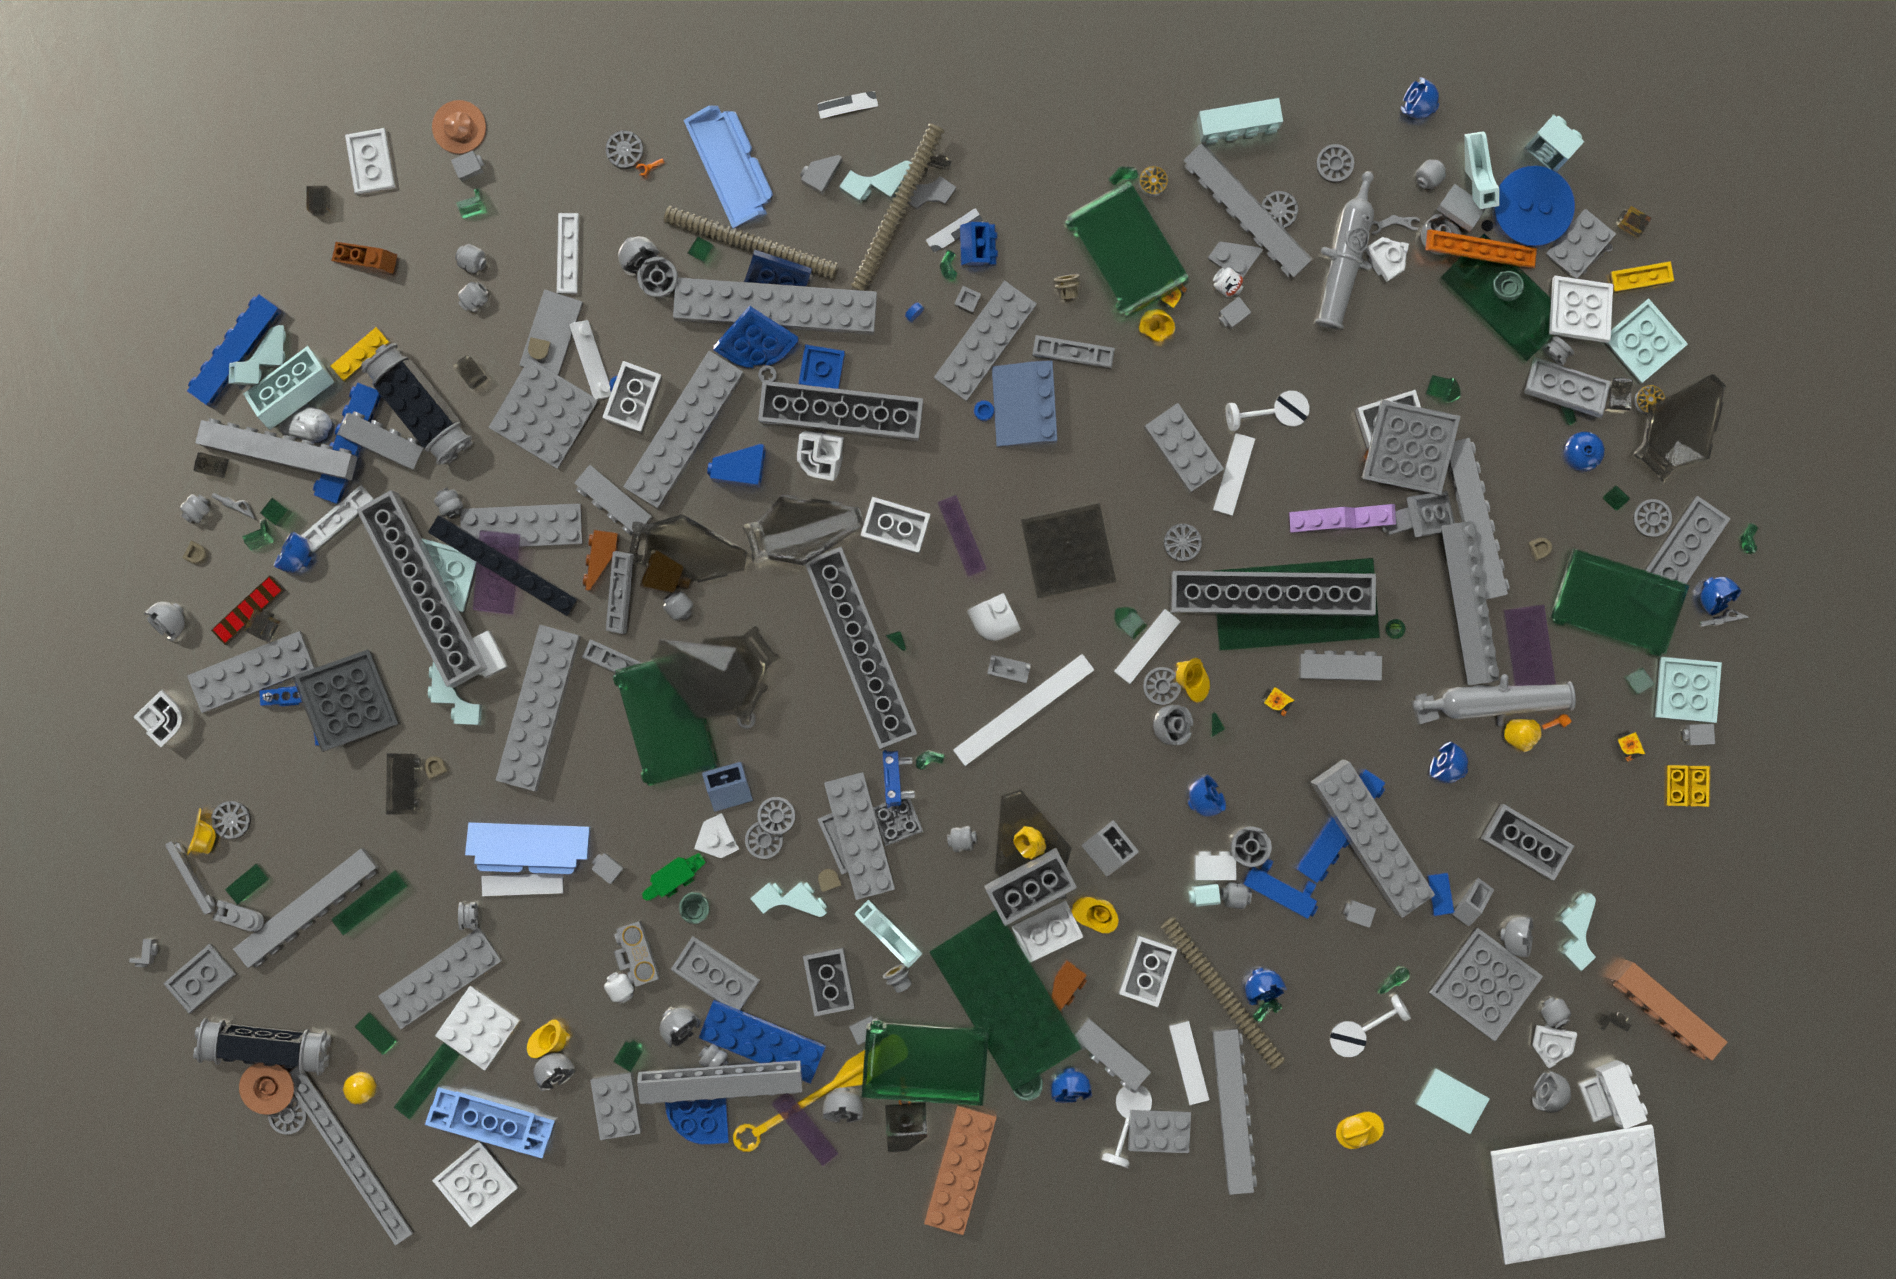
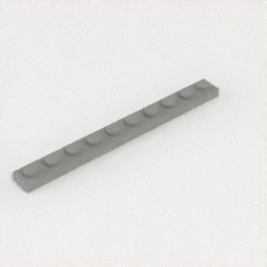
M299 1066L289 1072L294 1082V1095L393 1243L397 1245L412 1235V1230L307 1073L300 1074Z

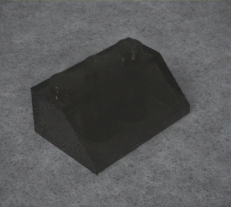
M387 753L386 815L417 814V810H420L421 802L420 798H417V790L421 788V780L417 778V770L421 769V759L418 758V754Z

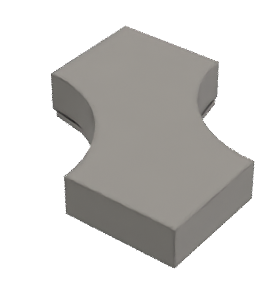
M939 176L932 183L917 185V190L913 192L914 196L910 198L912 201L908 202V204L917 210L923 204L931 201L946 204L956 190V186Z

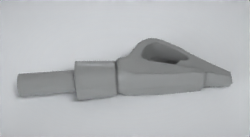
M216 493L212 494L213 498L223 502L222 505L255 519L245 500L234 502L228 497L224 498ZM244 504L248 510H243L240 505Z
M1727 609L1723 616L1712 617V620L1702 621L1700 625L1701 627L1712 624L1717 626L1748 618V616L1734 609ZM1733 612L1737 615L1735 617H1730L1729 613Z

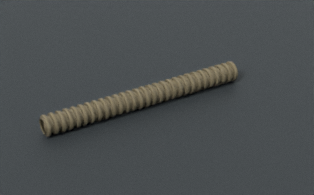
M932 123L928 124L929 129H926V135H923L924 139L920 141V147H917L918 152L914 153L916 156L911 159L913 162L912 164L909 163V170L906 169L907 174L903 176L904 180H901V186L897 188L899 189L898 192H895L896 197L892 198L893 203L889 204L891 206L890 209L886 210L888 213L884 215L885 219L881 221L882 225L878 227L879 231L875 233L876 238L873 237L872 239L874 242L870 243L871 248L867 249L868 254L864 255L866 258L862 260L863 264L859 266L860 270L856 272L857 276L853 278L855 281L850 284L857 290L867 291L866 288L870 286L869 282L873 280L872 276H875L876 273L874 272L878 270V264H881L880 259L884 258L883 253L887 252L885 249L890 246L888 243L892 241L891 237L895 235L894 231L898 229L897 225H900V219H903L902 214L906 213L905 208L909 207L908 202L912 201L910 198L914 196L913 192L917 190L916 186L920 184L919 180L923 178L922 173L925 174L926 171L924 169L925 167L928 168L927 163L931 162L930 157L934 156L933 151H936L937 148L935 147L939 145L938 141L942 139V133H945L944 129Z
M672 206L666 209L663 219L664 223L670 222V225L676 224V227L688 228V231L699 232V235L705 234V237L711 236V239L717 238L719 242L723 240L725 244L728 242L731 246L734 244L735 247L738 248L740 246L743 250L746 248L749 252L752 250L754 253V250H758L812 268L813 274L815 272L819 276L822 274L824 278L828 276L830 280H833L837 273L838 263L836 262L832 264L830 260L827 262L824 258L821 260L818 256L815 258L812 254L811 256L806 252L803 254L801 250L797 252L795 248L792 250L789 246L786 248L783 244L780 246L777 242L775 244L771 240L768 242L766 238L762 240L760 236L755 237L754 234L749 235L748 232L743 233L742 230L737 231L736 228L733 230L731 226L727 228L725 224L720 225L719 222L714 223L713 220L708 221L707 218L702 219L701 216L690 215V212L684 213V210L678 211V208L672 209Z
M1169 918L1160 928L1164 929V933L1169 935L1168 938L1173 940V945H1177V950H1181L1180 954L1185 955L1184 959H1188L1189 965L1192 964V969H1195V973L1200 975L1199 978L1204 980L1203 983L1208 985L1207 988L1212 990V995H1216V1000H1220L1219 1004L1224 1005L1223 1009H1227L1228 1015L1231 1014V1019H1234V1023L1239 1025L1238 1028L1243 1030L1242 1033L1247 1035L1246 1038L1251 1040V1045H1255V1050H1259L1258 1054L1263 1055L1262 1059H1266V1064H1270V1069L1278 1068L1284 1063L1285 1058L1280 1056L1281 1053L1277 1052V1047H1273V1042H1269V1037H1265L1266 1033L1261 1032L1262 1028L1257 1026L1258 1023L1253 1021L1254 1018L1250 1017V1013L1245 1011L1246 1008L1241 1006L1242 1003L1237 1001L1238 997L1233 996L1234 992H1230V987H1226L1227 983L1222 982L1223 978L1218 976L1219 973L1214 971L1215 968L1210 966L1211 963L1207 962V958L1202 956L1203 953L1198 951L1199 948L1194 946L1195 942H1191V937H1187L1188 933L1183 932L1184 928L1179 926L1180 923L1175 921L1176 918Z

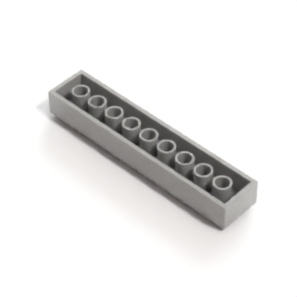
M678 278L675 286L673 310L675 321L733 325L742 313L751 306L785 329L874 335L877 292L691 278Z
M390 490L356 509L446 687L454 688L487 670L488 667L399 493Z
M842 547L804 561L879 749L917 735Z
M1172 571L1171 613L1373 616L1376 614V574Z

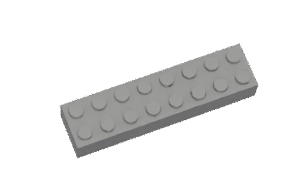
M708 351L623 487L660 510L745 375L743 371Z
M763 381L758 421L763 424L919 441L923 398Z
M539 625L496 781L531 791H538L581 636Z
M1341 760L1310 782L1396 915L1403 918L1435 895L1349 761Z

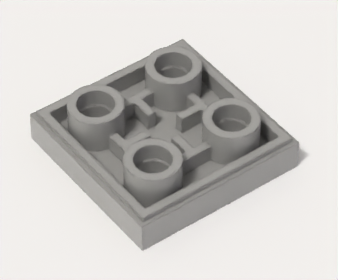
M1454 184L1437 210L1443 216L1450 218L1461 228L1470 232L1486 208L1479 209L1473 200V196Z
M910 798L901 799V806L887 808L886 803L873 808L885 846L923 832Z

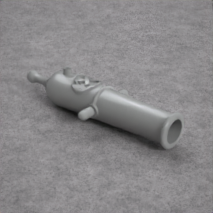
M1369 171L1362 175L1363 182L1357 198L1346 203L1343 208L1335 247L1333 249L1327 247L1321 249L1323 255L1330 257L1331 265L1319 318L1315 319V323L1326 328L1344 329L1342 322L1358 269L1370 270L1372 268V264L1362 258L1369 241V232L1374 219V209L1371 203L1368 202V191L1374 175Z
M1503 674L1498 686L1476 685L1473 687L1452 688L1445 692L1441 699L1435 701L1416 700L1413 703V708L1418 712L1424 709L1443 710L1452 719L1497 716V725L1502 727L1508 714L1557 709L1573 711L1576 704V695L1571 681L1567 682L1566 685L1509 686V677Z

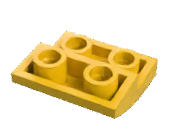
M1668 765L1667 806L1710 807L1711 766Z

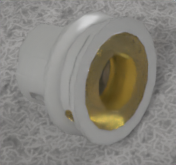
M904 964L896 965L883 975V979L887 980L886 984L892 985L897 993L906 990L912 984L907 976L909 970L905 968Z

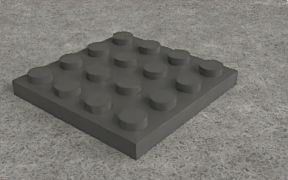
M369 649L292 677L322 752L398 724Z

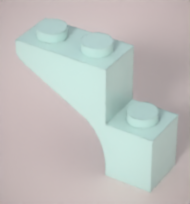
M1484 131L1465 134V172L1472 180L1473 200L1479 209L1499 206V187L1492 173L1486 134Z
M903 161L873 177L860 176L850 170L840 185V190L858 203L868 199L872 192L870 190L871 187L892 200L894 196L896 197L895 192H898V186H901V180H904L903 176L907 174L906 169L909 170L910 168L908 166L909 163H912L910 161Z
M277 325L268 329L255 353L248 361L229 363V384H259L262 374L259 366L279 367L284 363L285 352L283 351V343L286 339V333L283 325Z
M433 662V666L429 667V678H432V686L428 687V698H431V702L455 704V708L452 707L451 719L454 720V724L481 725L482 705L468 703L459 696L455 687H446Z
M769 882L750 898L763 914L774 906L788 905L822 917L827 913L825 908L828 907L821 898L816 899L812 895L814 890L807 882L805 884L800 882L784 897L781 896L783 891L776 883L772 885Z
M1591 893L1581 894L1575 900L1577 904L1571 909L1568 907L1560 915L1562 918L1559 920L1575 937L1574 940L1570 939L1564 944V950L1561 953L1579 971H1582L1596 958L1586 942V932L1596 902L1595 897Z
M869 900L855 913L856 917L907 968L922 955L921 951Z

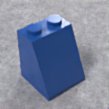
M758 444L714 457L712 463H708L707 474H709L713 482L761 488L766 448L763 444Z

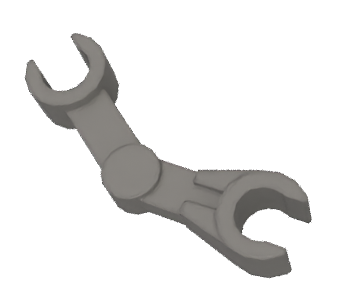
M1391 215L1380 222L1373 221L1372 225H1376L1378 230L1372 232L1371 235H1377L1382 228L1394 224L1402 225L1411 231H1416L1419 228L1412 227L1411 221L1420 222V219L1418 217L1402 218L1397 215Z

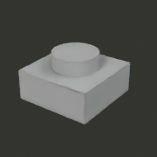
M963 286L955 305L973 313L981 294Z

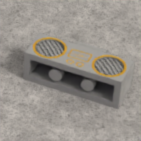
M638 921L616 929L617 933L614 936L617 944L622 945V949L613 952L619 970L630 969V972H627L630 983H634L635 987L659 979L660 976L642 922ZM623 952L627 953L630 963L626 964Z

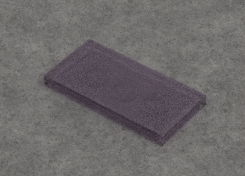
M480 530V540L518 562L521 534ZM477 563L473 610L514 614L516 585Z
M1537 605L1503 610L1514 686L1556 684L1545 606Z

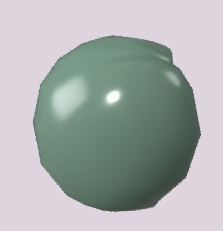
M1512 271L1500 272L1493 280L1494 293L1501 300H1515L1523 292V279L1518 273Z
M691 892L680 901L679 914L687 923L698 924L704 921L709 914V903L701 893Z
M1024 1069L1012 1081V1091L1015 1097L1021 1101H1033L1042 1092L1043 1080L1040 1074L1034 1070Z

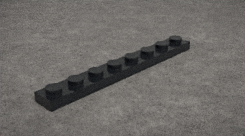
M441 515L437 516L428 531L429 534L565 616H568L578 599Z

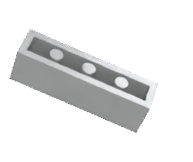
M356 411L353 414H346L337 435L404 467L414 469L423 450V447L419 446L417 440L410 437L406 440L400 437L402 433L391 428L387 431L382 428L383 424L372 420L370 423L364 420V415Z
M591 465L575 481V484L578 486L576 490L584 497L588 494L594 500L591 503L599 510L602 508L606 509L609 512L607 516L615 523L619 520L624 524L622 529L629 535L634 533L638 536L653 518Z
M1304 650V654H1299V679L1382 680V656H1377V652H1365V655H1357L1356 651H1345V655H1337V651H1324V654H1316V650Z
M1090 1018L1073 1035V1038L1076 1039L1074 1044L1081 1050L1086 1048L1090 1051L1091 1054L1089 1056L1096 1063L1101 1061L1105 1064V1070L1111 1076L1117 1075L1122 1079L1120 1083L1128 1090L1131 1088L1136 1090L1151 1073L1149 1069Z

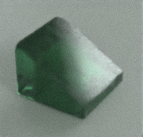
M697 237L687 254L705 264L715 246Z
M1616 485L1608 490L1603 496V500L1617 511L1630 500V497Z
M900 631L886 635L903 652L907 650Z
M1643 667L1625 677L1635 695L1655 685Z
M1215 712L1210 714V737H1213L1225 730Z

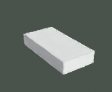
M1598 1077L1578 1083L1593 1122L1613 1115Z

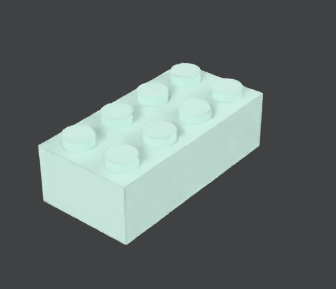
M1279 98L1199 111L1197 123L1200 141L1206 142V144H1214L1219 139L1233 141L1238 139L1237 136L1245 135L1246 138H1251L1261 132H1265V134L1276 133L1283 123Z
M1553 115L1524 148L1546 168L1557 172L1584 141L1581 139L1582 135L1578 131L1571 130L1566 126L1567 122L1562 117Z
M307 346L262 379L259 384L254 385L243 394L257 417L271 430L334 383V380L320 359Z

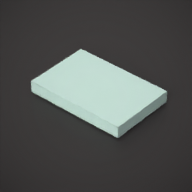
M1435 1068L1416 1104L1471 1134L1489 1098Z

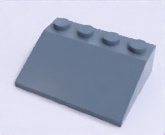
M1035 361L992 366L997 447L1057 443L1053 362Z

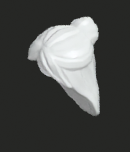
M306 403L295 413L283 420L279 426L283 435L316 443L327 438L328 432L332 427V421L324 411Z

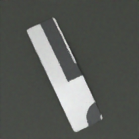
M875 91L821 102L817 106L820 118L823 119L842 113L877 107L878 102Z
M975 208L926 239V242L932 251L936 253L960 237V225L968 222H983V219Z

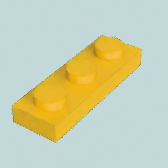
M1671 261L1610 272L1613 292L1674 282Z
M375 327L335 361L331 367L345 382L362 368V362L376 355L375 351L384 344L387 346L390 342Z

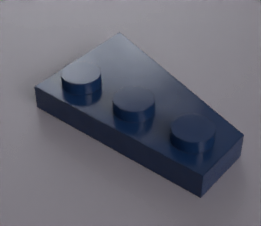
M754 250L744 282L806 287L812 268Z

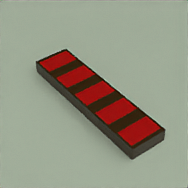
M269 575L211 631L226 645L247 626L254 609L262 612L284 589Z

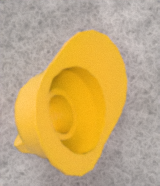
M1193 658L1190 661L1178 662L1176 664L1177 671L1175 676L1177 683L1185 688L1192 701H1203L1209 693L1210 681L1202 661L1199 658Z
M201 808L198 810L194 835L187 855H189L190 851L209 854L215 842L216 835L214 829L200 819Z
M1084 897L1076 900L1073 904V917L1084 926L1101 933H1110L1118 926V914L1109 901Z
M552 1019L530 1036L527 1043V1053L531 1058L542 1057L548 1052L558 1053L564 1048L566 1041L570 1039V1034L560 1026L559 1021Z
M1362 1112L1343 1119L1337 1126L1336 1137L1345 1148H1361L1373 1144L1381 1138L1384 1124L1377 1114Z

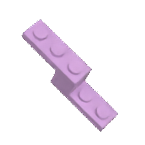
M1395 504L1289 512L1290 532L1292 533L1396 525Z

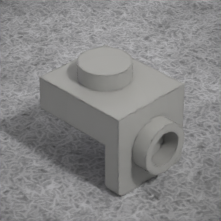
M143 939L141 958H129V962L135 963V967H147V964L154 963V956L158 953V944H155L156 939Z

